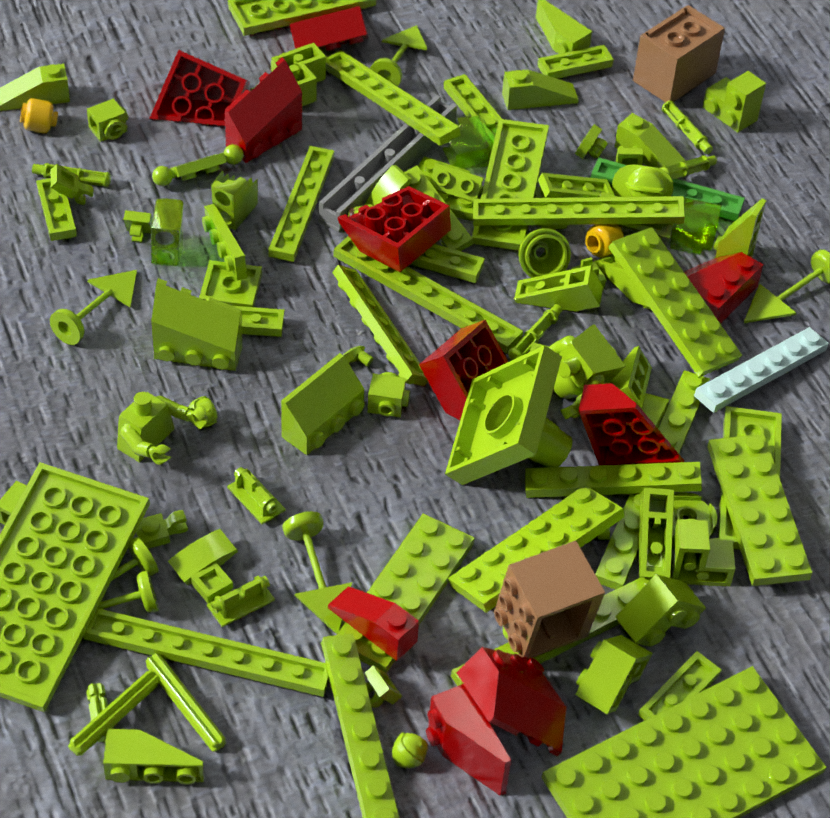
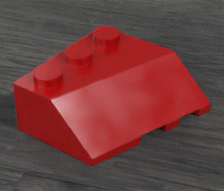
M360 6L289 24L296 49L315 43L319 49L326 48V51L340 48L341 44L349 43L354 45L364 42L363 39L368 38Z
M178 50L149 119L225 126V109L247 90L250 81Z
M743 252L714 258L684 273L721 324L758 287L764 264Z
M483 320L461 328L422 361L419 366L445 413L461 420L472 379L508 363V360L487 321Z
M614 384L584 385L579 413L599 465L684 462V459L637 403Z
M481 647L456 673L487 720L514 735L521 732L528 737L530 743L538 747L542 743L546 744L549 752L555 756L562 753L566 705L543 674V666L534 658L505 653L499 649L493 650Z

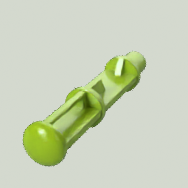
M673 101L665 102L662 106V112L669 116L676 124V127L682 130L697 149H701L705 154H710L713 147L708 143V138L690 122V119L675 106Z
M703 155L698 158L661 167L660 169L666 171L673 180L708 170L710 166L716 165L717 159L715 156L707 157Z
M50 163L44 165L33 164L32 174L43 175L44 178L48 179L51 176V169L55 165ZM62 166L77 174L78 181L104 187H108L111 183L109 172Z
M555 304L550 310H545L543 316L530 330L524 333V336L513 348L508 350L509 358L514 360L525 355L531 349L533 342L538 343L548 327L558 321V316L563 312L562 307Z

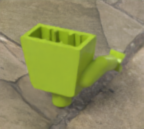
M595 324L591 325L576 338L568 335L554 342L549 347L562 356L558 370L559 375L563 378L570 377L579 388H584V385L608 383L626 366ZM582 394L576 398L572 405L560 410L565 419L580 416L579 406Z
M138 392L134 396V402L119 416L117 449L139 463L147 457L151 458L157 465H161L172 457L164 455L171 450L168 446L159 445L175 429L171 416L188 422L193 421L198 429H202L208 422L205 410L200 406L194 410L161 395L154 396L149 392Z

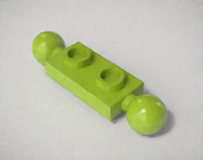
M231 144L222 153L171 167L170 169L166 166H158L152 173V179L158 186H167L176 177H181L182 181L197 177L195 172L205 170L206 174L220 170V164L229 163L236 165L240 163L244 155L243 150L240 146Z

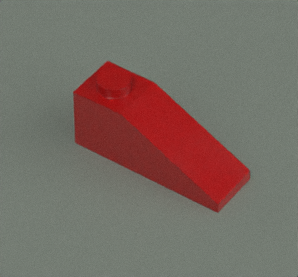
M348 586L328 604L329 610L396 661L418 641L419 620L394 602Z

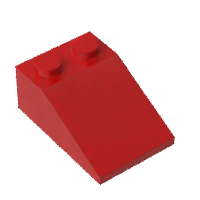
M461 684L431 696L430 711L427 712L429 724L428 728H426V735L430 744L437 746L444 758L498 795L506 794L511 759L465 685Z

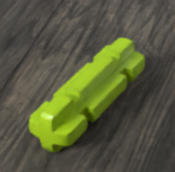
M92 683L88 685L86 691L87 699L90 702L88 705L91 721L108 706L107 699L104 697L106 695L105 686L102 683ZM106 734L97 742H106Z

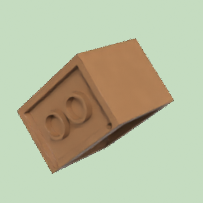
M685 6L640 35L633 81L664 102L670 100L674 102L716 74L725 28L693 7Z
M573 541L509 564L496 608L494 609V615L499 626H504L512 651L517 652L519 656L533 658L588 637L605 591L578 543Z

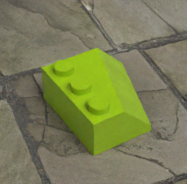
M158 278L151 319L154 359L236 371L243 347L241 309L210 297L205 300L191 295L192 290L184 287L181 290L166 286L167 281Z

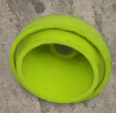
M542 228L532 231L523 239L519 247L518 258L523 271L533 278L565 271L570 263L571 248L567 239L560 232L549 228ZM543 247L544 253L541 256H537V249Z

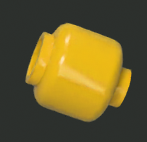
M30 98L27 103L22 104L20 123H23L24 128L28 131L46 134L51 126L56 127L58 112L53 111L54 106L50 101Z
M595 224L586 232L585 244L592 255L604 258L613 255L608 248L612 241L623 238L624 234L618 224Z

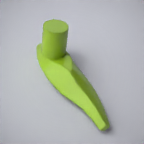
M364 346L353 347L343 354L348 363L358 360L367 367L374 360V357L364 351Z

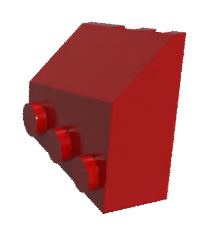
M283 57L276 62L278 67L270 74L265 72L259 78L260 83L252 91L245 90L225 109L226 147L231 144L240 146L244 154L242 161L245 163L302 130V90Z
M410 186L383 197L381 203L372 207L364 205L358 208V213L349 217L346 214L337 217L339 224L360 252L399 272L404 270L451 231L450 206Z

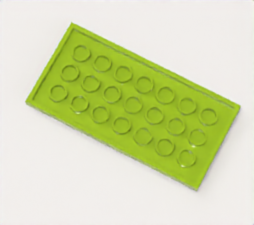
M39 462L0 533V697L45 713L129 547L130 541L133 539L150 505L149 498Z
M751 666L549 768L542 773L541 778L567 818H741L823 774L827 767L754 667Z

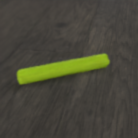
M158 653L146 659L147 669L159 676L161 687L210 750L216 752L226 745V737L163 657Z
M146 671L70 740L69 750L74 752L76 756L83 755L107 733V729L113 728L158 686L160 682L159 676L155 675L153 671Z

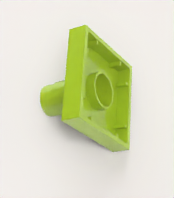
M544 345L472 379L445 475L464 485L527 458L541 464L545 468H557L566 460L572 448V437L546 418L562 356Z

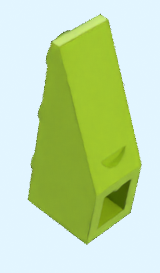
M107 729L103 760L105 780H113L118 783L128 782L129 780L146 781L153 784L162 781H173L182 784L204 782L202 760L142 730Z

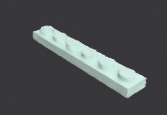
M808 327L696 388L694 396L710 411L715 413L825 352L829 343Z

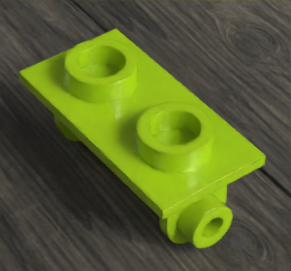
M435 163L430 183L438 191L473 201V199L478 198V195H482V182L484 178Z
M240 467L234 472L235 482L229 484L227 488L261 525L286 511L281 503L249 469Z
M256 576L253 581L221 597L216 596L214 601L206 605L221 627H224L275 601V598L267 589L270 587L267 577Z

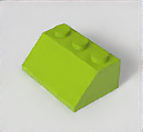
M339 353L281 400L282 438L305 455H308L315 448L321 447L334 432H339L348 420L353 416H358L364 409L365 389L344 355Z

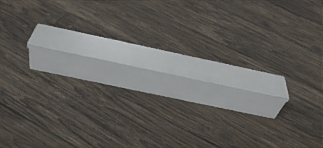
M436 95L426 104L456 124L457 104L452 103L449 106L441 102V96ZM405 123L319 202L318 222L340 232L343 228L339 224L337 217L344 214L348 216L350 208L365 205L378 181L392 165H397L404 172L435 142Z

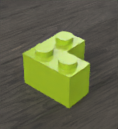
M315 43L271 57V72L278 67L276 62L281 57L286 60L302 90V106L317 101V82L326 79V56Z
M746 71L733 80L725 77L706 88L703 108L738 133L758 121L766 83L750 71Z
M677 519L672 540L670 577L683 581L687 585L731 587L735 572L733 540L709 539L708 520Z
M656 574L615 617L636 644L651 647L658 644L665 637V632L671 626L687 629L695 625L706 607L685 582Z
M622 635L604 639L603 642L599 641L592 650L590 657L593 658L589 669L585 668L577 679L576 684L579 688L575 695L606 714L616 711L629 685L640 680L653 653Z

